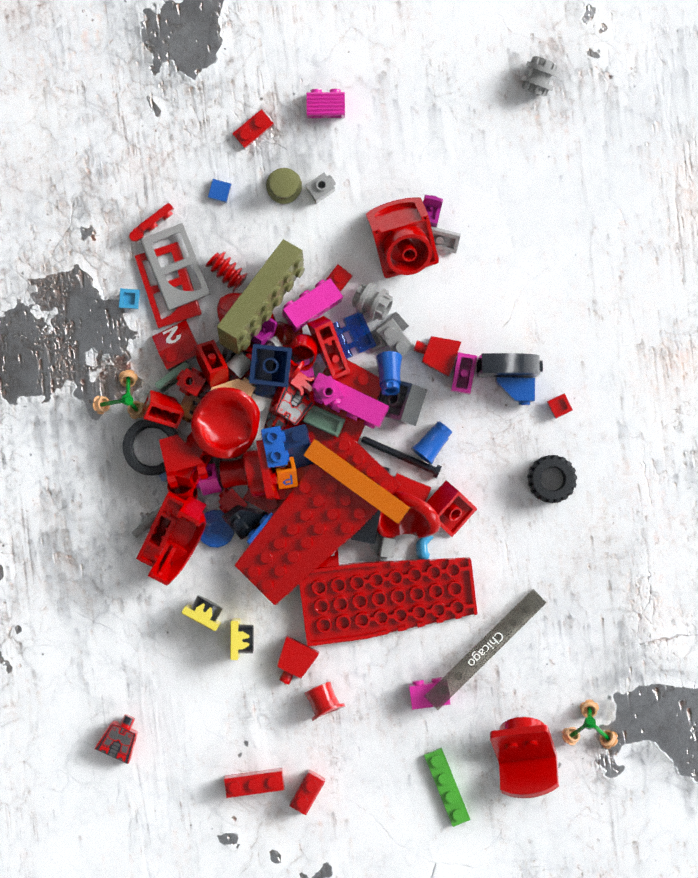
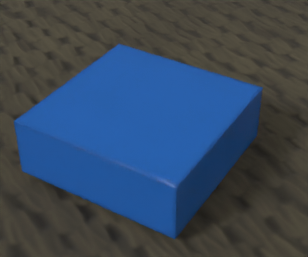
M213 179L208 198L227 203L232 184Z

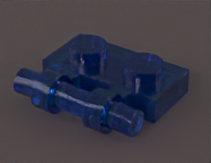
M357 312L343 318L345 326L342 328L338 321L333 323L346 359L353 357L350 349L354 347L357 353L360 354L377 346L362 312ZM343 333H349L352 340L351 343H347Z

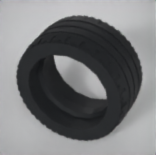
M147 419L139 420L127 430L124 436L122 448L125 460L138 473L150 476L160 475L166 472L164 462L154 466L140 462L134 454L133 444L135 438L141 431L147 428L160 429L168 437L177 435L178 432L175 428Z

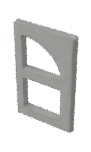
M183 223L140 239L168 311L211 295ZM180 233L189 257L161 268L152 244ZM193 265L202 289L196 291L179 290L169 284L165 275Z

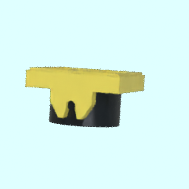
M197 595L192 606L187 604L182 614L216 631L221 624L217 619L223 608Z
M233 618L230 622V659L238 660L240 654H253L254 625L240 624V618Z

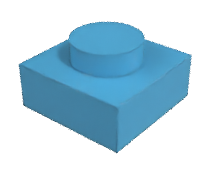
M120 288L119 308L139 309L140 290Z

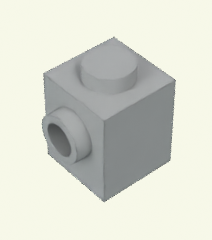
M324 172L305 186L317 204L335 191L334 185H336V182L331 175L327 176Z

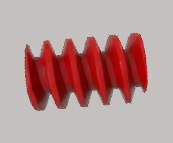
M225 251L220 254L217 252L210 258L205 267L212 266L210 270L212 273L218 271L216 277L220 278L223 276L221 281L223 284L229 281L227 287L229 289L234 287V293L244 283L248 273L246 272L241 275L242 268L235 269L236 262L229 264L231 257L224 259Z

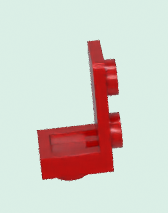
M398 473L393 476L401 484L397 491L406 492L426 502L431 490L430 486Z

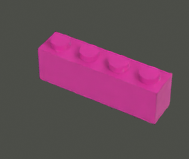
M318 373L312 385L314 401L320 404L323 403V400L314 385L328 377L322 373ZM334 380L344 398L340 399L342 401L340 404L333 408L329 406V408L336 412L343 410L347 412V417L355 421L359 418L365 421L364 425L374 429L375 426L380 428L390 407Z

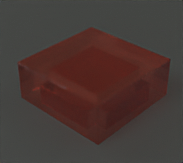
M278 321L274 336L278 337L281 344H291L292 326Z

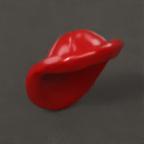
M230 387L215 388L201 399L194 410L191 420L193 438L205 453L221 459L238 457L251 447L257 436L260 411L256 402L242 390Z

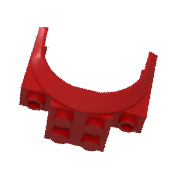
M170 492L167 493L136 558L152 567L148 574L149 577L167 586L180 574L204 532L206 519L203 511L207 504L191 496L184 500Z

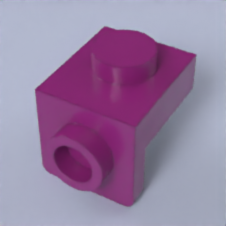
M425 195L423 204L429 215L430 224L432 227L437 228L443 199L434 195Z
M272 318L265 321L261 326L259 334L253 336L250 341L255 344H265L274 337L277 322Z

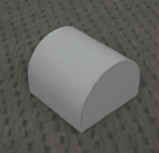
M242 352L240 355L235 354L226 363L239 378L251 368V361Z
M381 536L377 554L382 557L393 558L397 539Z

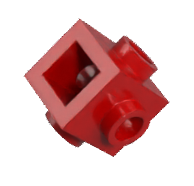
M193 367L192 370L188 368L185 371L181 370L177 376L178 382L176 385L180 386L179 391L187 396L191 393L199 397L208 382L202 377L203 373ZM193 379V383L190 385L189 380Z

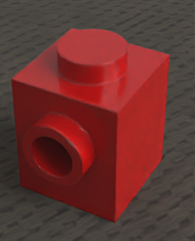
M233 488L230 490L225 489L219 495L221 498L218 501L221 504L219 508L225 514L236 505L244 507L248 505Z

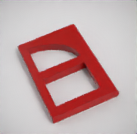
M178 242L154 249L157 257L172 253L175 262L184 259ZM144 252L135 255L158 329L202 315L198 300L178 307L172 314L161 319L154 294L159 293L160 290L158 285H150L143 264L144 261L148 260ZM187 267L178 270V278L168 281L173 287L182 285L183 291H194Z

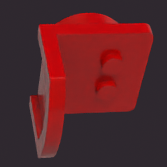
M421 197L387 202L366 213L385 278L416 274L425 267L439 262L429 215Z
M263 440L256 441L257 449L244 452L245 468L251 494L253 497L266 495V499L273 502L284 500L295 487L279 489L275 467L268 468ZM313 464L296 469L298 483Z
M516 717L502 723L499 730L490 732V741L499 762L500 790L502 794L514 798H534L548 794L559 787L557 752L549 728L542 721L531 717Z

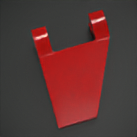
M178 434L159 439L167 481L171 489L178 487L176 472L197 467L201 480L208 479L204 462Z

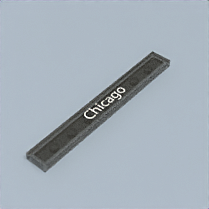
M532 589L424 697L436 710H439L547 602Z

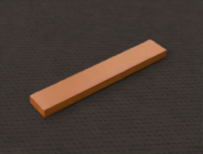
M314 439L305 452L304 456L396 523L399 524L410 509L405 503L316 439Z

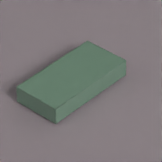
M184 361L154 384L164 393L178 382L177 376L181 370L185 371L186 368L192 370V368Z
M314 405L303 419V422L337 438L346 421Z

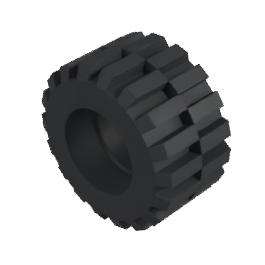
M558 455L543 456L530 466L529 474H527V484L531 489V493L537 499L547 503H558L566 500L569 495L573 494V490L577 486L575 467H572V463L564 457ZM547 468H557L562 473L563 482L560 488L548 490L542 485L541 475Z

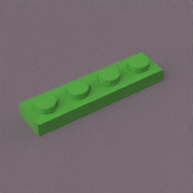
M442 747L424 754L452 826L454 827L471 820Z

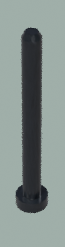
M366 436L361 440L365 445L432 473V477L436 479L442 468L440 465L435 467Z

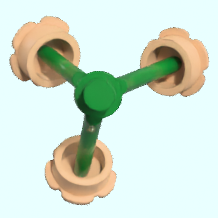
M125 370L119 374L121 385L126 387L125 394L120 399L109 401L104 396H96L93 399L92 406L98 414H104V412L109 410L110 405L122 403L128 406L127 411L132 419L143 417L144 403L133 401V397L130 395V387L134 386L138 379L137 374L133 370Z
M591 699L580 704L581 713L586 717L584 724L577 729L569 727L562 731L564 742L571 746L579 741L580 732L584 729L596 730L600 734L601 745L606 749H610L618 742L616 732L610 730L602 731L596 725L593 717L596 716L599 705Z

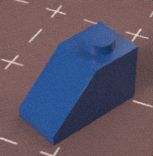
M495 378V383L513 401H519V405H530V402L535 401V378Z

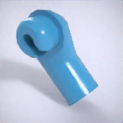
M433 536L420 538L416 542V555L419 559H429L430 553L428 552L427 544L434 538Z

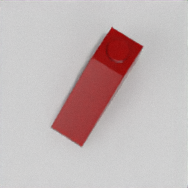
M322 316L307 323L311 336L318 344V351L331 377L336 379L349 373L350 369L332 321Z

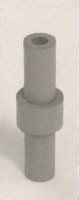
M161 507L150 516L147 515L142 520L143 523L132 532L136 538L147 528H151Z

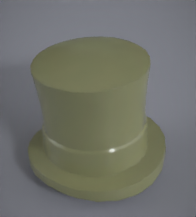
M279 168L273 171L268 176L266 182L267 193L273 201L280 204H288L295 201L302 190L300 176L289 168Z

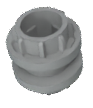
M533 56L531 62L527 61L526 66L530 68L528 76L522 75L521 77L523 81L522 88L541 96H547L548 91H552L554 87L549 85L551 77H557L559 73L556 71L557 64L550 60Z
M371 282L369 284H361L358 287L352 300L353 307L361 315L365 311L369 312V319L373 321L385 319L392 307L393 297L389 295V291L386 289H382L380 292L376 291L377 285Z

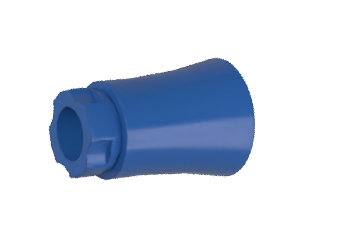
M395 351L381 352L375 359L382 394L387 396L396 395L399 393L401 385L402 355Z
M439 421L411 449L421 459L432 465L444 444L449 440L448 437L452 434V431Z

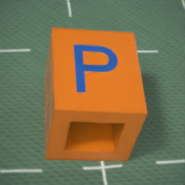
M289 457L290 461L287 462L288 465L286 467H275L279 489L298 486L294 457Z

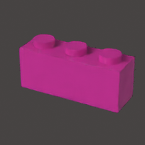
M331 279L327 281L321 280L310 292L306 290L301 293L298 300L287 302L283 306L282 316L292 330L297 332L306 326L307 323L317 319L341 303L343 295Z

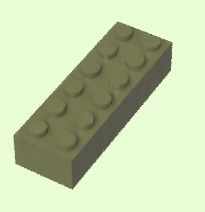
M284 239L281 241L218 324L217 331L219 342L222 346L238 355L243 350H247L250 340L253 336L259 334L262 324L270 319L274 308L282 303L285 293L290 292L297 277L300 278L303 275L305 268L302 249Z

